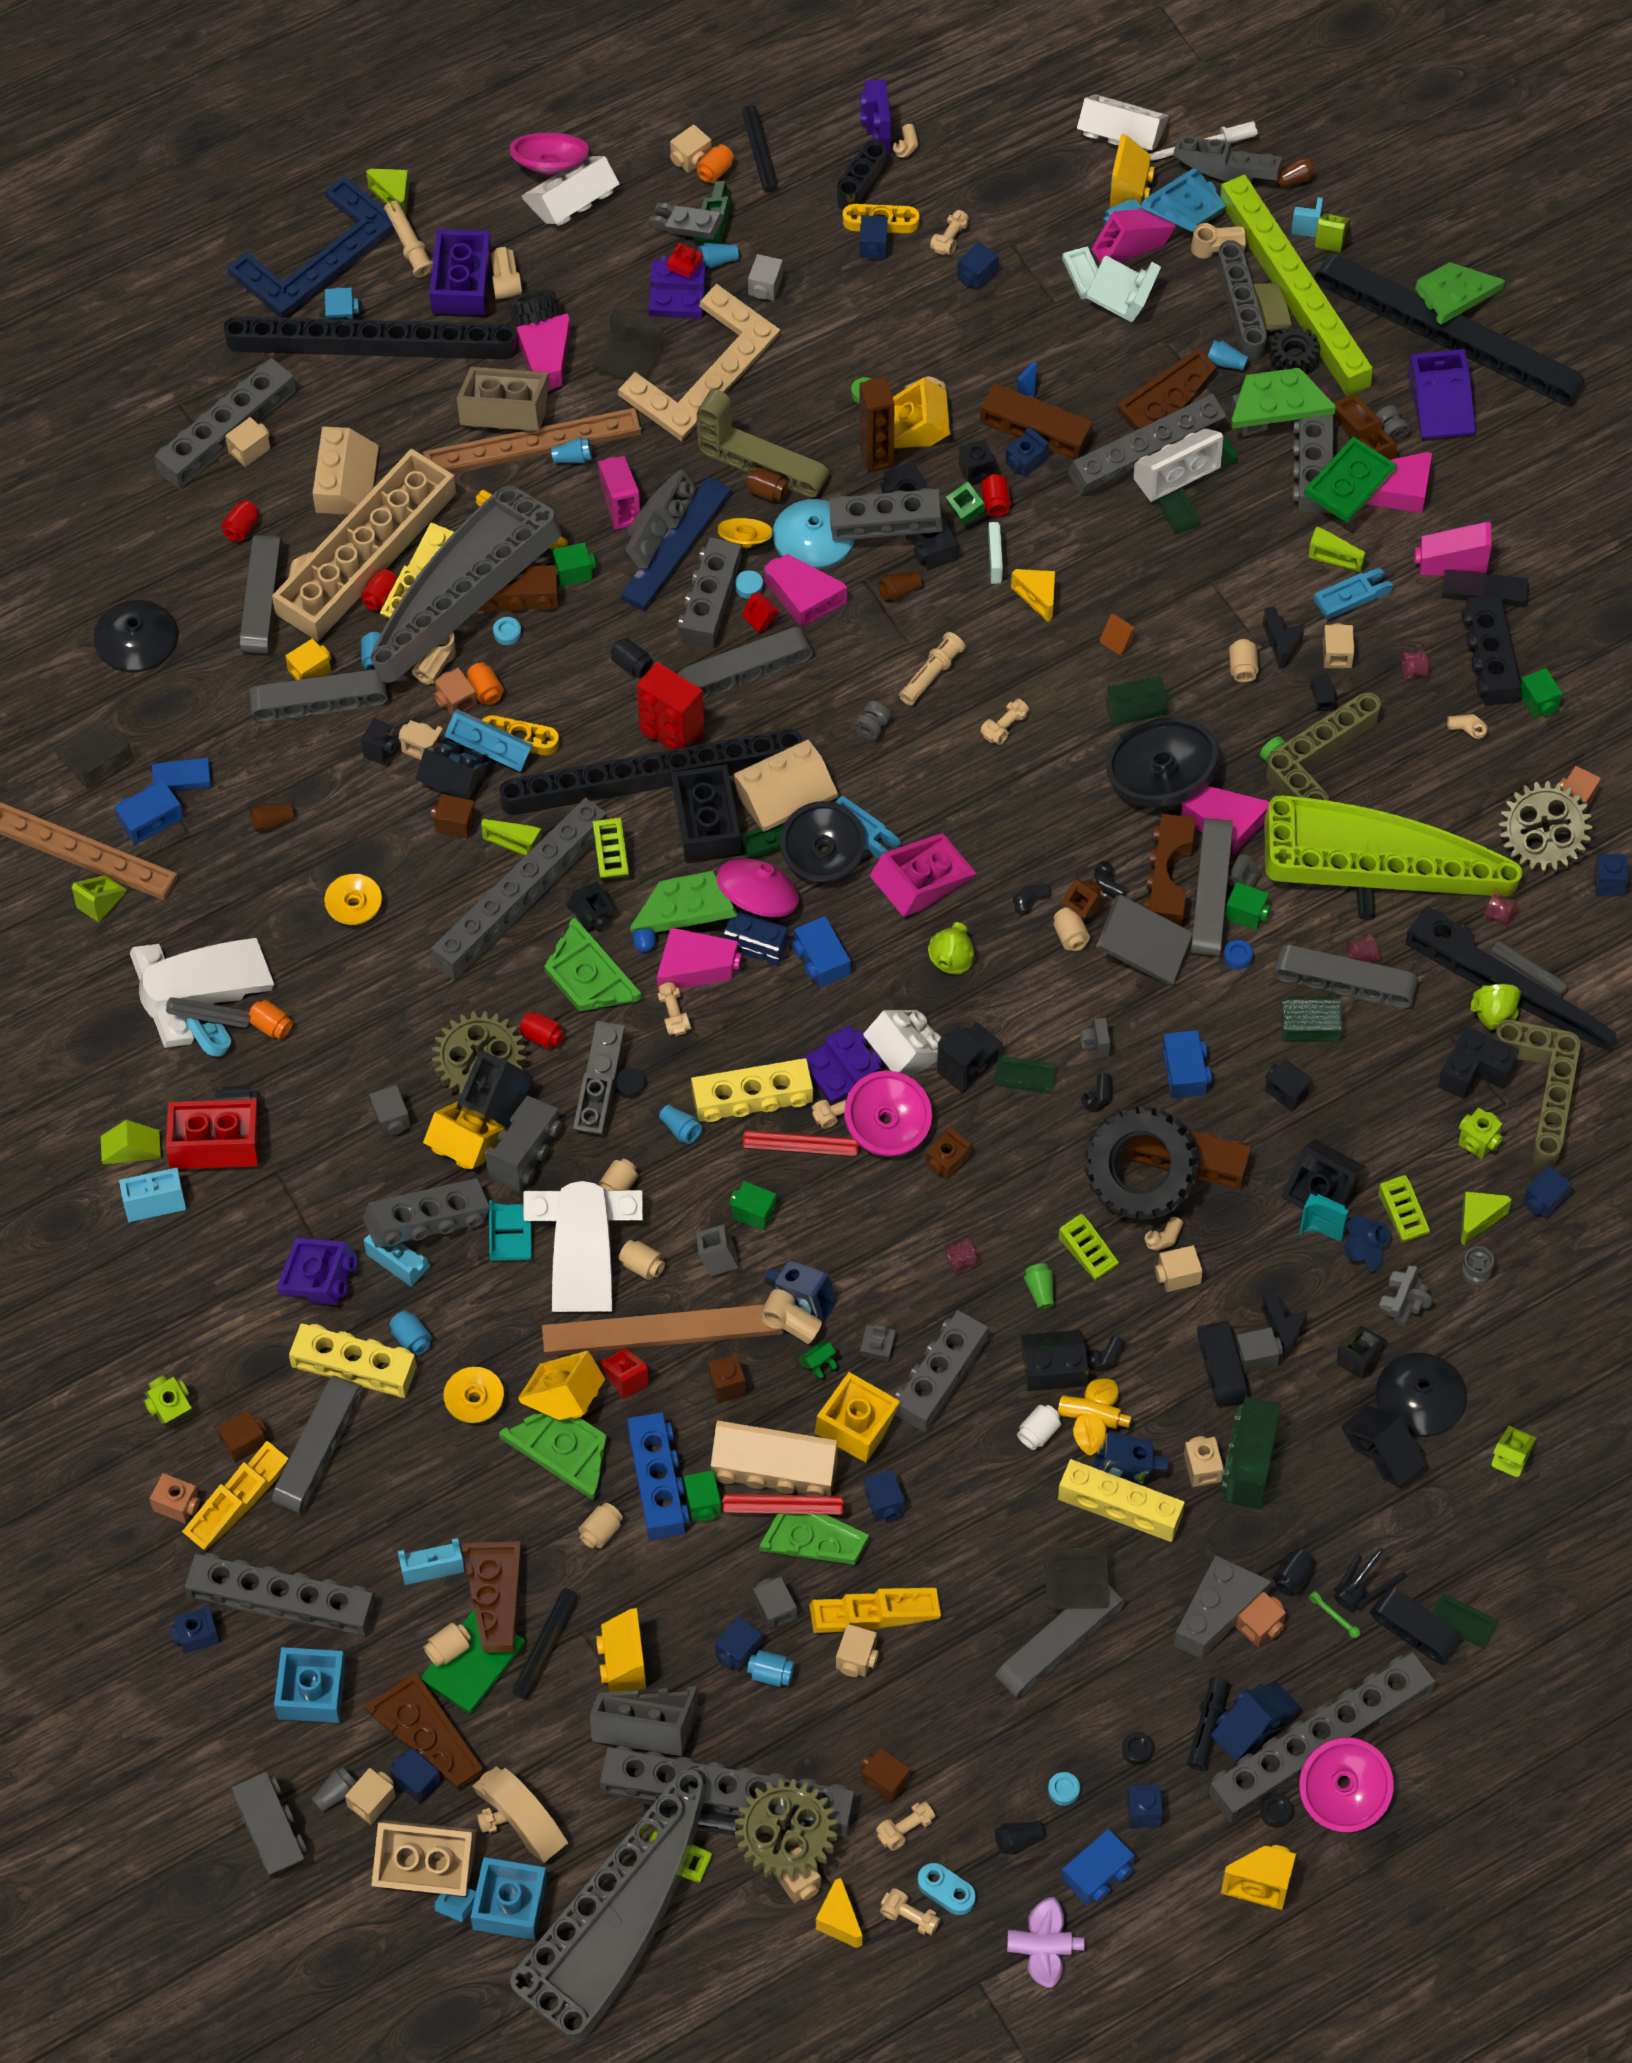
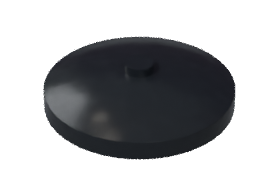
M1160 718L1137 725L1124 733L1112 746L1107 757L1106 768L1112 788L1124 800L1144 807H1166L1185 802L1201 793L1216 776L1220 764V755L1214 736L1204 726L1182 718Z

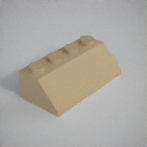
M717 1421L711 1470L714 1471L715 1479L724 1484L737 1482L746 1484L754 1489L773 1488L784 1494L797 1492L807 1496H831L837 1470V1440Z

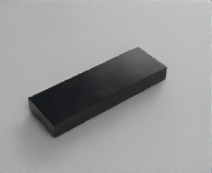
M1445 569L1442 598L1467 600L1470 597L1501 594L1502 604L1525 607L1528 578Z

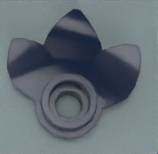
M1364 1215L1352 1216L1346 1221V1226L1351 1236L1345 1243V1255L1351 1261L1364 1260L1367 1269L1373 1272L1383 1262V1248L1390 1241V1231L1384 1223L1378 1221L1370 1222Z

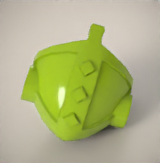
M955 922L952 928L944 929L930 939L928 948L930 960L940 970L949 974H963L973 965L975 956L973 944L966 934L967 927L962 923Z
M1507 984L1483 985L1481 989L1473 993L1471 1010L1477 1012L1479 1019L1488 1029H1497L1498 1025L1503 1021L1516 1020L1518 1016L1517 1005L1520 1000L1521 991L1519 988Z

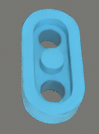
M186 1018L187 1026L207 1054L222 1056L227 1052L231 1044V1038L222 1024Z
M937 1863L927 1864L919 1871L918 1887L925 1896L955 1915H964L973 1909L975 1905V1891L969 1883ZM935 1874L939 1877V1880L931 1882L928 1880V1877ZM962 1892L965 1894V1898L958 1900L954 1897V1894Z

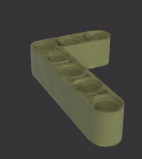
M710 390L697 411L698 446L705 455L748 473L752 470L755 471L758 467L783 476L784 480L789 482L788 489L810 498L818 495L829 476V470L823 464L732 427L731 400L728 395L720 390Z
M1370 692L1360 694L1269 754L1266 768V778L1281 796L1329 801L1327 793L1311 777L1307 770L1377 724L1381 707L1379 697Z
M1506 1020L1498 1025L1494 1039L1518 1049L1517 1059L1549 1065L1532 1157L1538 1167L1546 1169L1550 1166L1553 1168L1558 1163L1563 1145L1580 1050V1040L1577 1035L1569 1031ZM1503 1037H1510L1513 1040H1506ZM1532 1042H1538L1542 1046H1535ZM1560 1048H1567L1570 1052L1562 1051ZM1555 1073H1563L1566 1077H1560ZM1551 1098H1558L1562 1102H1555ZM1547 1123H1553L1558 1127H1549ZM1547 1148V1149H1550V1150L1553 1151V1152H1552V1153H1546V1152H1544V1151L1541 1150V1149Z

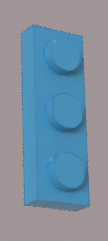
M459 709L455 710L445 733V737L470 749H475V751L481 754L486 753L488 754L487 757L519 772L523 770L533 747V744Z

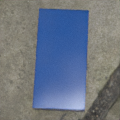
M208 758L152 764L153 784L164 780L171 791L211 787Z

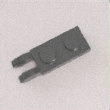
M659 202L655 207V211L661 216L652 215L648 223L652 228L668 231L671 234L713 240L724 217L721 212L682 206L674 207L669 203Z

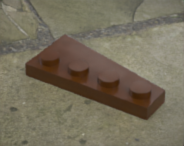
M1198 348L1120 402L1116 410L1136 431L1186 407L1215 372L1216 366Z
M521 1541L461 1543L483 1652H514L523 1551Z
M416 1672L364 1706L367 1713L408 1748H412L428 1761L457 1790L484 1773L482 1766Z

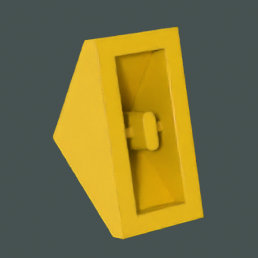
M1014 570L1012 572L1011 588L1047 622L1052 620L1055 571Z
M839 1878L834 1881L816 1917V1930L858 1948L862 1946V1933L842 1879Z

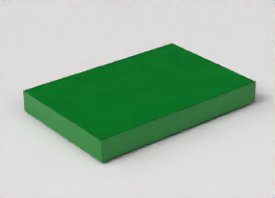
M1352 437L1304 489V495L1346 523H1349L1397 471V464L1360 440Z
M475 1610L470 1613L462 1624L471 1637L467 1641L470 1648L446 1665L442 1663L437 1667L432 1662L420 1678L425 1686L469 1715L473 1713L526 1644L525 1640L516 1634L514 1652L484 1653Z

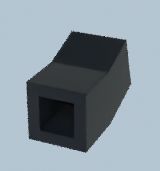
M1328 673L1312 677L1310 689L1315 697L1316 711H1334V686Z

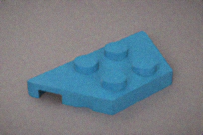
M1193 168L1145 198L1140 207L1193 232L1197 225L1207 223L1220 215L1225 208V204L1216 193L1213 183H1207L1202 175L1203 173Z

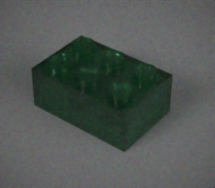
M1245 1396L1243 1407L1237 1406L1221 1491L1226 1492L1225 1503L1261 1510L1281 1403Z

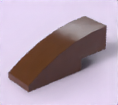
M1356 394L1334 402L1335 415L1350 440L1352 437H1355L1389 460L1398 458L1397 445L1383 430L1382 421Z

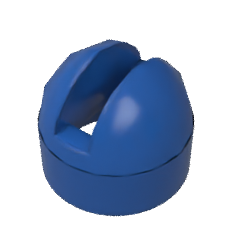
M641 929L632 933L633 944L638 951L648 952L652 950L656 942L654 930Z

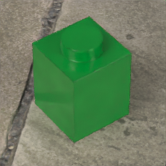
M966 482L946 496L947 505L963 526L985 511L984 502L969 482Z
M585 542L553 549L554 565L557 568L560 587L592 580V569L596 568L593 552L588 553Z
M1547 668L1521 678L1519 695L1534 719L1542 715L1549 716L1559 709L1562 692Z
M1236 882L1226 905L1225 919L1257 930L1261 921L1266 922L1271 910V905L1267 904L1269 893Z
M744 1181L740 1190H734L729 1201V1206H732V1218L765 1231L777 1207L776 1193Z
M714 1471L684 1476V1489L691 1521L699 1520L706 1522L713 1520L716 1516H720L721 1502Z

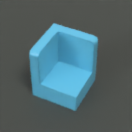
M1317 198L1316 209L1295 207L1291 234L1316 237L1323 198Z

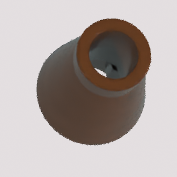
M1307 156L1303 158L1298 157L1280 171L1278 180H1275V182L1282 189L1287 186L1310 181V177L1315 175L1314 167Z
M918 572L885 574L884 578L879 579L881 596L883 599H890L891 601L922 586L921 577Z
M290 803L256 804L255 808H250V819L255 831L261 829L264 832L294 819Z

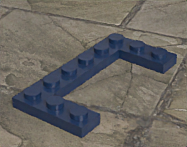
M345 176L325 190V197L357 224L285 281L280 280L248 252L227 267L230 276L281 318L286 317L395 230L384 208Z

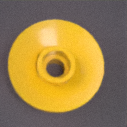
M749 518L725 520L718 525L717 530L719 536L723 539L742 544V548H750L753 544L763 543L772 537V528L768 524Z
M348 874L337 878L329 885L325 893L324 902L328 914L334 920L346 925H358L369 921L377 914L381 907L382 895L379 886L371 878L361 874ZM353 902L359 903L356 906H350Z
M468 1367L456 1372L447 1381L444 1388V1402L447 1410L453 1417L466 1423H480L490 1419L499 1411L504 1400V1389L500 1379L493 1372L482 1367ZM473 1396L480 1398L478 1402L469 1401Z

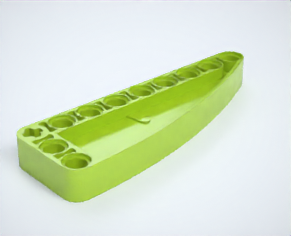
M1276 796L1270 801L1264 819L1265 871L1270 879L1278 882L1507 897L1516 891L1522 877V869L1516 862L1479 844L1436 827L1374 809L1312 798Z

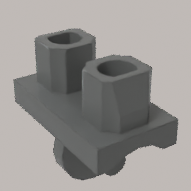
M1409 1265L1406 1272H1392L1389 1286L1391 1290L1398 1291L1396 1297L1382 1296L1379 1304L1382 1314L1393 1317L1397 1326L1406 1327L1412 1312L1417 1314L1421 1308H1430L1433 1302V1298L1427 1293L1429 1287L1417 1275L1418 1268Z

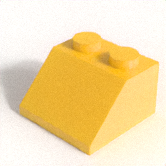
M1121 134L1112 173L1110 208L1127 199L1130 201L1136 199L1141 206L1144 199L1150 196V188L1147 187V183H1152L1155 167L1150 166L1151 155L1125 134Z
M923 377L893 396L895 403L894 448L929 447L950 435L947 393L944 388Z
M457 1101L434 1112L423 1143L432 1147L431 1150L436 1154L448 1156L456 1160V1164L460 1167L474 1169L486 1162L485 1152L489 1147L493 1149L497 1147L501 1141L498 1139L501 1130H508L458 1110Z
M584 1351L539 1364L518 1399L520 1403L557 1420L570 1417L576 1419L588 1411V1406L593 1398L598 1395V1390L605 1381V1378L589 1351Z
M848 1372L817 1415L815 1434L822 1438L837 1440V1447L866 1463L881 1443L900 1405V1401Z
M634 1608L601 1624L602 1635L596 1636L598 1655L605 1654L606 1664L600 1665L602 1683H608L609 1692L646 1689L637 1608Z
M1279 1845L1259 1848L1226 1866L1221 1894L1282 1910L1296 1854L1291 1853L1288 1848Z

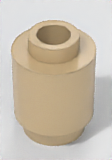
M1247 639L1235 641L1229 647L1231 674L1237 682H1251L1256 678V674L1259 671L1257 646Z
M1069 907L1059 910L1054 915V927L1064 949L1072 951L1083 949L1089 941L1090 935L1082 917Z
M626 1159L621 1161L614 1160L598 1184L605 1190H630L638 1178V1174L635 1171L637 1168Z
M629 1240L623 1246L619 1255V1260L623 1262L624 1267L647 1280H651L653 1277L657 1278L665 1267L663 1254L640 1241L634 1242Z
M609 1503L597 1506L579 1527L581 1541L590 1548H602L620 1528V1522L623 1519L622 1514Z
M451 1622L429 1638L428 1643L423 1648L430 1660L438 1667L442 1663L444 1665L448 1664L470 1648L467 1641L471 1637L461 1624L456 1626Z

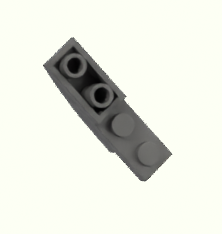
M1179 136L1174 149V156L1183 163L1208 176L1223 181H1230L1244 174L1251 184L1254 178L1278 180L1283 166V157L1271 154L1231 151V142L1219 139L1209 140L1193 136Z
M679 470L652 495L627 530L631 539L625 550L639 569L648 568L667 530L677 528L697 490L684 470Z
M596 1021L587 1070L583 1076L573 1126L575 1131L603 1134L616 1086L615 1079L619 1073L620 1055L626 1030L625 1025Z

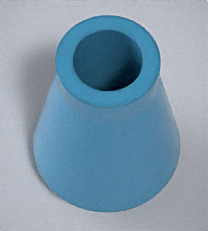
M704 243L703 246L698 247V252L703 253L702 262L706 263L707 269L738 260L739 257L736 244Z
M1214 340L1208 354V358L1215 366L1238 369L1240 371H1243L1248 358L1247 355L1242 354L1223 340L1221 342Z
M582 437L551 448L554 464L586 463L587 460L593 459L589 438L582 439Z
M666 1105L661 1110L659 1118L668 1126L680 1142L690 1144L700 1136L702 1125L699 1124L698 1118L682 1112L671 1105Z

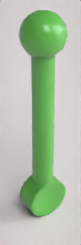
M1313 1591L1309 1595L1310 1600L1314 1604L1322 1607L1349 1631L1348 1633L1351 1638H1358L1360 1636V1629L1356 1626H1351L1327 1605L1317 1592Z

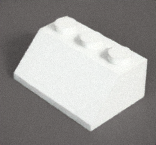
M1094 94L1084 99L1077 129L1083 130V135L1096 139H1098L1099 135L1107 137L1108 142L1119 145L1121 134H1125L1148 152V150L1157 148L1169 115Z
M588 156L578 166L555 174L521 196L546 224H557L559 226L568 222L571 219L570 215L578 211L580 213L589 209L592 206L591 202L595 199H603L613 193L612 189L618 186L619 182L605 156Z
M1203 429L1197 433L1188 434L1184 439L1174 444L1164 446L1160 451L1150 456H1143L1135 463L1134 480L1150 502L1221 468L1222 433Z

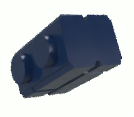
M736 911L737 917L730 918L724 932V938L738 941L739 953L758 960H767L768 963L779 966L788 946V927Z

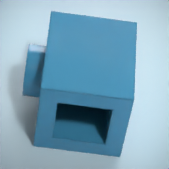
M338 287L325 289L326 319L354 320V315L359 314L358 298H353L352 288Z

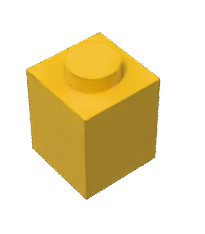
M313 638L285 655L287 669L295 680L323 677L331 672L329 662L331 655L325 646H319Z

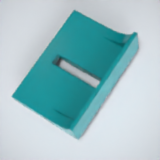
M1310 1194L1303 1209L1299 1235L1307 1231H1316L1341 1242L1344 1237L1348 1210L1345 1209V1206L1318 1194L1315 1196Z
M489 1200L490 1261L531 1260V1221H524V1204L503 1205ZM523 1231L520 1234H496V1232Z

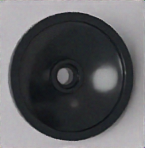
M131 600L113 606L101 616L94 630V644L100 658L108 666L128 673L144 672L161 665L174 651L178 637L177 627L171 614L162 606L145 600Z
M817 801L800 807L786 820L780 835L781 854L788 868L800 878L815 883L834 882L844 878L858 866L865 851V833L860 820L851 810L835 802ZM827 846L829 849L827 852H820L819 848Z
M1409 1353L1394 1359L1383 1369L1376 1386L1378 1408L1395 1415H1401L1410 1426L1409 1432L1411 1436L1432 1437L1451 1429L1461 1418L1467 1400L1465 1383L1457 1369L1445 1359L1429 1353ZM1425 1383L1428 1385V1388L1422 1389L1418 1384Z

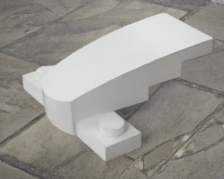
M257 938L207 946L167 959L164 958L159 944L132 947L130 952L140 980L139 995L141 1003L147 1013L154 1018L164 1048L190 1045L194 1039L186 1023L187 1017L171 1015L166 1012V1003L170 997L214 1005V1003L242 1001L244 994L271 991L274 986Z
M580 1181L566 1185L561 1188V1191H524V1221H556L552 1312L612 1311L609 1220H643V1190H605L595 1183Z

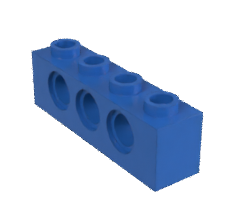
M663 1412L627 1418L648 1540L685 1534L684 1523H689L687 1505H680L679 1496L684 1495L681 1477L675 1478L674 1468L679 1467L676 1449L670 1450L668 1442L674 1440L671 1422L665 1423ZM651 1445H657L661 1447L658 1451L655 1452L647 1450V1448ZM657 1472L666 1474L662 1479L652 1477ZM661 1500H668L671 1502V1504L666 1507H661L657 1505V1503Z

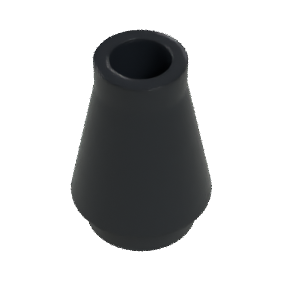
M1040 1821L1002 1823L1001 1827L995 1828V1840L1002 1853L1008 1852L1012 1854L1044 1838Z

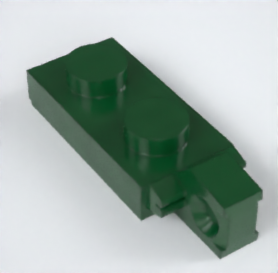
M715 181L712 196L704 197L701 207L703 210L721 212L724 219L713 240L694 237L696 246H703L704 243L722 244L732 205V197L726 181Z

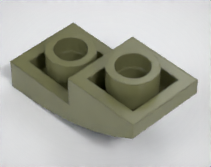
M1253 284L1265 330L1279 331L1284 327L1289 329V326H1291L1290 315L1278 284Z

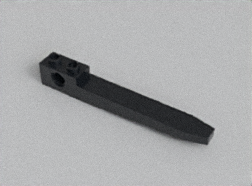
M1426 906L1408 929L1406 945L1454 974L1481 988L1483 985H1513L1521 991L1518 1007L1564 1031L1574 1033L1583 1041L1608 1051L1614 1044L1617 1035L1614 1031L1590 1014L1474 946L1475 934L1465 925L1457 924L1448 919L1443 912ZM1437 936H1444L1447 939H1440Z

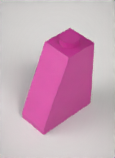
M1144 209L1113 211L1093 245L1092 251L1100 264L1104 256H1108L1121 263L1164 246L1176 226L1174 223Z
M568 313L548 318L545 321H538V323L516 327L518 345L528 371L549 372L548 391L561 387L571 335Z
M1425 452L1391 459L1392 462L1397 464V471L1366 505L1422 513L1432 453Z
M625 456L610 457L598 461L599 479L614 530L629 527L640 511L638 488Z
M1491 522L1421 536L1420 547H1415L1414 564H1419V575H1444L1445 569L1486 574L1492 546Z
M789 554L781 558H775L764 566L765 583L800 628L847 603V586L843 582Z
M1207 786L1195 797L1181 803V816L1196 818L1195 828L1202 833L1204 818L1233 821L1230 853L1235 855L1264 825L1265 815L1270 802Z
M671 928L657 974L658 988L668 982L675 983L676 988L682 989L732 980L734 970H739L742 962V953L738 952V941Z

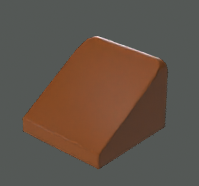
M1111 614L1101 635L1100 643L1121 656L1133 644L1134 627L1117 615Z

